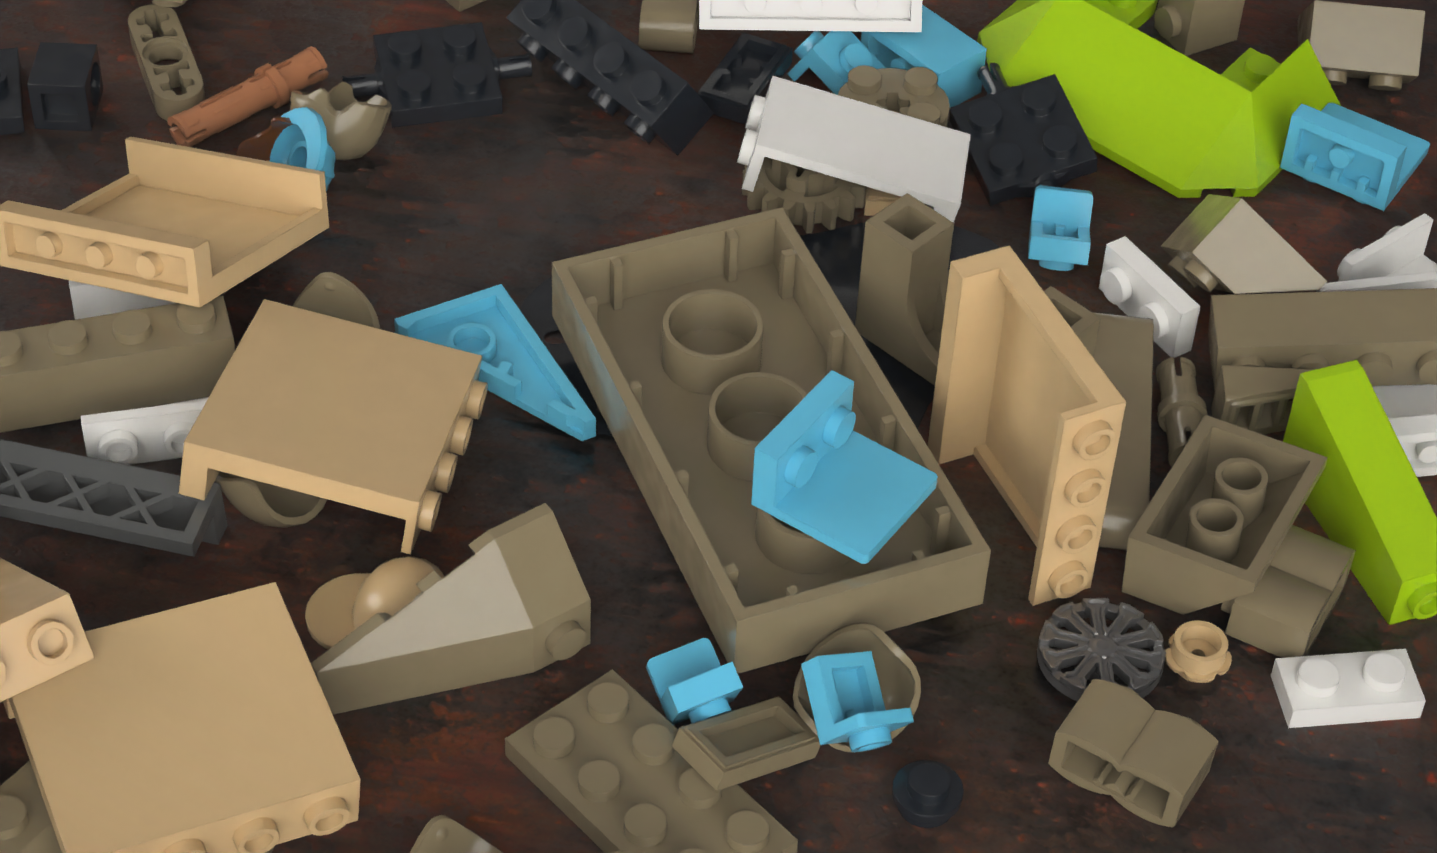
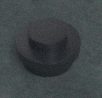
M932 760L914 761L902 767L894 778L892 788L893 801L902 817L912 825L921 828H934L946 823L959 810L964 793L963 783L958 774L949 766Z

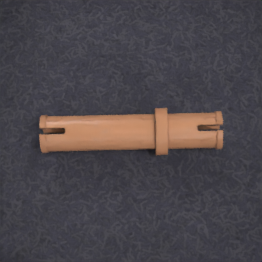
M312 46L274 66L267 63L257 68L254 76L200 102V104L169 117L167 123L172 127L169 131L177 145L193 147L204 141V139L251 117V115L270 106L277 109L287 104L293 90L300 91L327 79L329 75L328 71L325 70L327 64L321 53Z

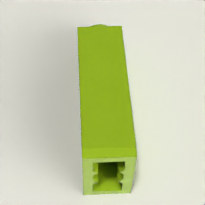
M1353 360L1300 373L1283 442L1327 457L1326 467L1305 504L1330 540L1356 550L1350 570L1388 625L1415 618L1427 619L1436 615L1437 517L1363 367L1358 360Z

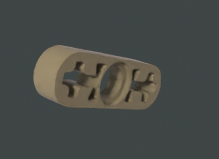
M156 4L141 6L131 12L128 17L131 46L158 116L167 121L169 117L188 110L206 100L203 79L177 13L170 7H162ZM158 31L161 37L153 38L152 32ZM162 60H177V61H179V62H177V63L170 64V65H156V64H154V63L159 62V61H162ZM180 87L182 95H176L171 89Z

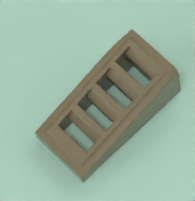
M1221 365L1211 406L1212 417L1259 434L1286 431L1293 403L1289 399H1294L1300 373L1315 369Z

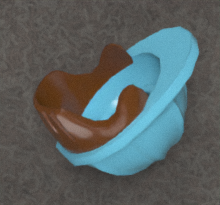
M294 108L281 117L272 118L268 129L241 142L236 152V156L325 171L326 191L335 176V152L327 141V131L322 116L313 108Z

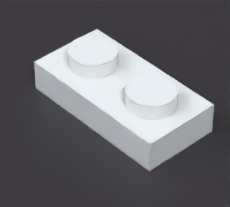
M1126 236L1106 244L1099 289L1104 293L1105 297L1111 303L1116 304L1127 316L1153 319V341L1170 357L1175 358L1191 351L1201 306Z
M1406 649L1275 658L1271 673L1288 728L1420 718L1426 702Z

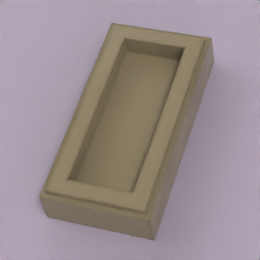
M779 696L679 727L672 747L716 791L816 758L821 746L818 736Z

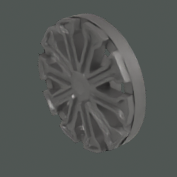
M1083 598L1082 603L1074 604L1069 602L1061 605L1052 613L1048 620H1045L1039 636L1037 658L1040 669L1046 679L1058 691L1073 700L1078 701L1088 687L1086 686L1087 680L1099 679L1118 684L1115 682L1118 678L1141 698H1144L1156 687L1163 672L1166 656L1163 636L1153 622L1149 623L1143 618L1144 613L1130 604L1123 602L1120 605L1109 603L1108 598ZM1090 618L1091 626L1088 623H1086L1083 619ZM1105 619L1113 620L1114 622L1110 627H1106ZM1065 627L1068 631L1062 630L1060 628ZM1129 628L1135 631L1125 634ZM1051 647L1061 648L1062 650L1056 651L1051 649ZM1143 648H1149L1151 652L1145 651V650H1141V649H1143ZM1071 666H1074L1075 668L1074 671H1069L1064 674L1060 670ZM1135 667L1145 669L1147 672H1139Z

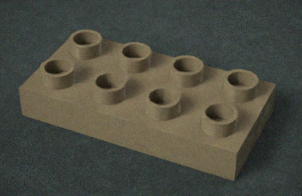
M783 207L552 262V317L727 663L733 661L738 674L809 654L827 636L852 624L866 623L886 632L983 604L991 549ZM831 370L854 381L852 411L856 414V421L853 431L927 468L938 476L936 489L866 564L853 560L751 505L755 447Z

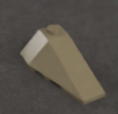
M544 503L487 530L469 544L470 549L474 553L473 556L443 578L434 570L419 581L416 585L421 592L412 602L393 616L388 613L375 614L311 662L332 714L534 673L557 660L562 661L571 658L581 648L589 645L591 599L551 508Z

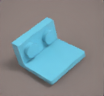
M1301 103L1291 117L1280 168L1296 174L1309 182L1320 184L1351 197L1359 203L1384 211L1426 157L1430 143L1335 103H1328L1322 111Z
M831 370L755 447L751 505L853 560L866 564L936 489L938 476L927 468L853 431L856 421V414L852 411L854 381Z

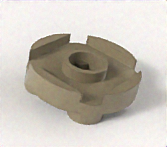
M867 65L857 66L849 71L848 82L838 92V95L887 110L899 111V113L948 127L949 99L945 91L937 85V74L928 68L914 67L905 70L898 68L876 69Z

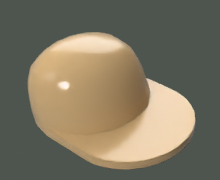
M407 556L393 558L384 562L372 573H354L334 578L318 588L308 601L305 611L308 631L319 645L329 650L375 614L388 613L393 616L412 602L421 592L416 584L434 570L441 578L445 576L436 565L426 559Z

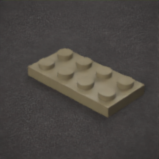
M613 669L505 738V756L603 852L630 850L633 853H797L798 839L738 784L716 791L672 747L678 729Z

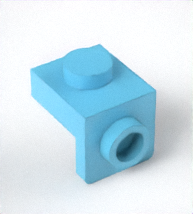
M814 31L794 51L801 60L787 75L795 82L810 68L834 94L838 95L840 88L848 82L849 71L862 65L871 66L876 69L886 67L851 31H830L825 36L820 31Z
M1043 185L1035 188L1028 239V259L1039 260L1041 267L1057 271L1074 269V264L1088 265L1091 245L1090 221L1093 206V194L1091 191Z
M701 638L649 659L646 664L647 672L666 718L673 725L690 719L691 723H695L732 711L729 703L734 701L743 688L733 661L721 666L713 645L708 638Z
M872 651L821 655L801 663L820 745L849 742L851 752L873 750L892 743L890 732L914 722L911 708L885 709Z

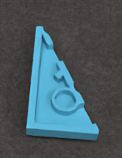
M502 284L394 319L395 333L481 355L482 361L478 381L488 383V391L580 441L596 436L595 416Z

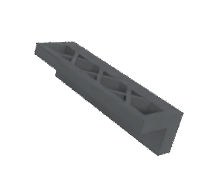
M0 439V517L195 557L201 542L219 545L228 526L221 486L218 483H213L205 500H200L179 494V475Z

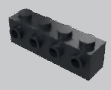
M521 0L506 17L521 33L516 42L540 63L546 57L552 60L554 65L551 69L574 89L577 90L581 84L589 88L590 92L587 96L611 117L617 111L626 116L627 119L623 122L624 125L648 145L656 139L678 156L714 114L688 82L576 0Z

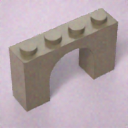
M907 193L868 219L865 223L855 327L860 335L935 385L954 223ZM1050 286L1044 291L1092 357H1094L1101 318Z

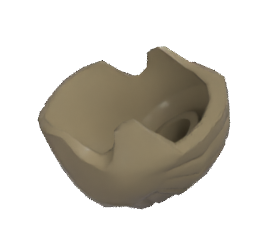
M346 82L339 83L329 92L324 88H319L312 93L293 90L289 106L290 111L294 108H313L322 116L326 126L327 141L335 152L336 160L343 161L360 158L377 144L392 108L390 101L379 95H374L365 102L357 101L353 95L352 85Z

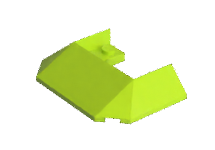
M1017 0L979 32L977 42L987 48L986 59L989 71L990 63L999 64L1001 72L1010 87L1019 86L1055 74L1093 150L1177 198H1200L1203 189H1231L1233 197H1255L1283 170L1280 168L1291 117L1301 103L1320 111L1328 103L1340 105L1308 39L1281 64L1274 58L1250 47L1220 75L1138 30L1140 26L1154 15L1158 0Z

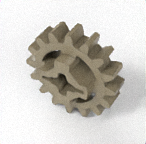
M764 157L753 192L742 189V195L747 196V207L749 210L762 209V212L783 207L793 225H801L806 233H812L814 224L822 223L829 230L835 229L836 217L852 221L855 208L864 207L867 187ZM745 165V170H743L742 185H743V181H744V177H745L747 165Z

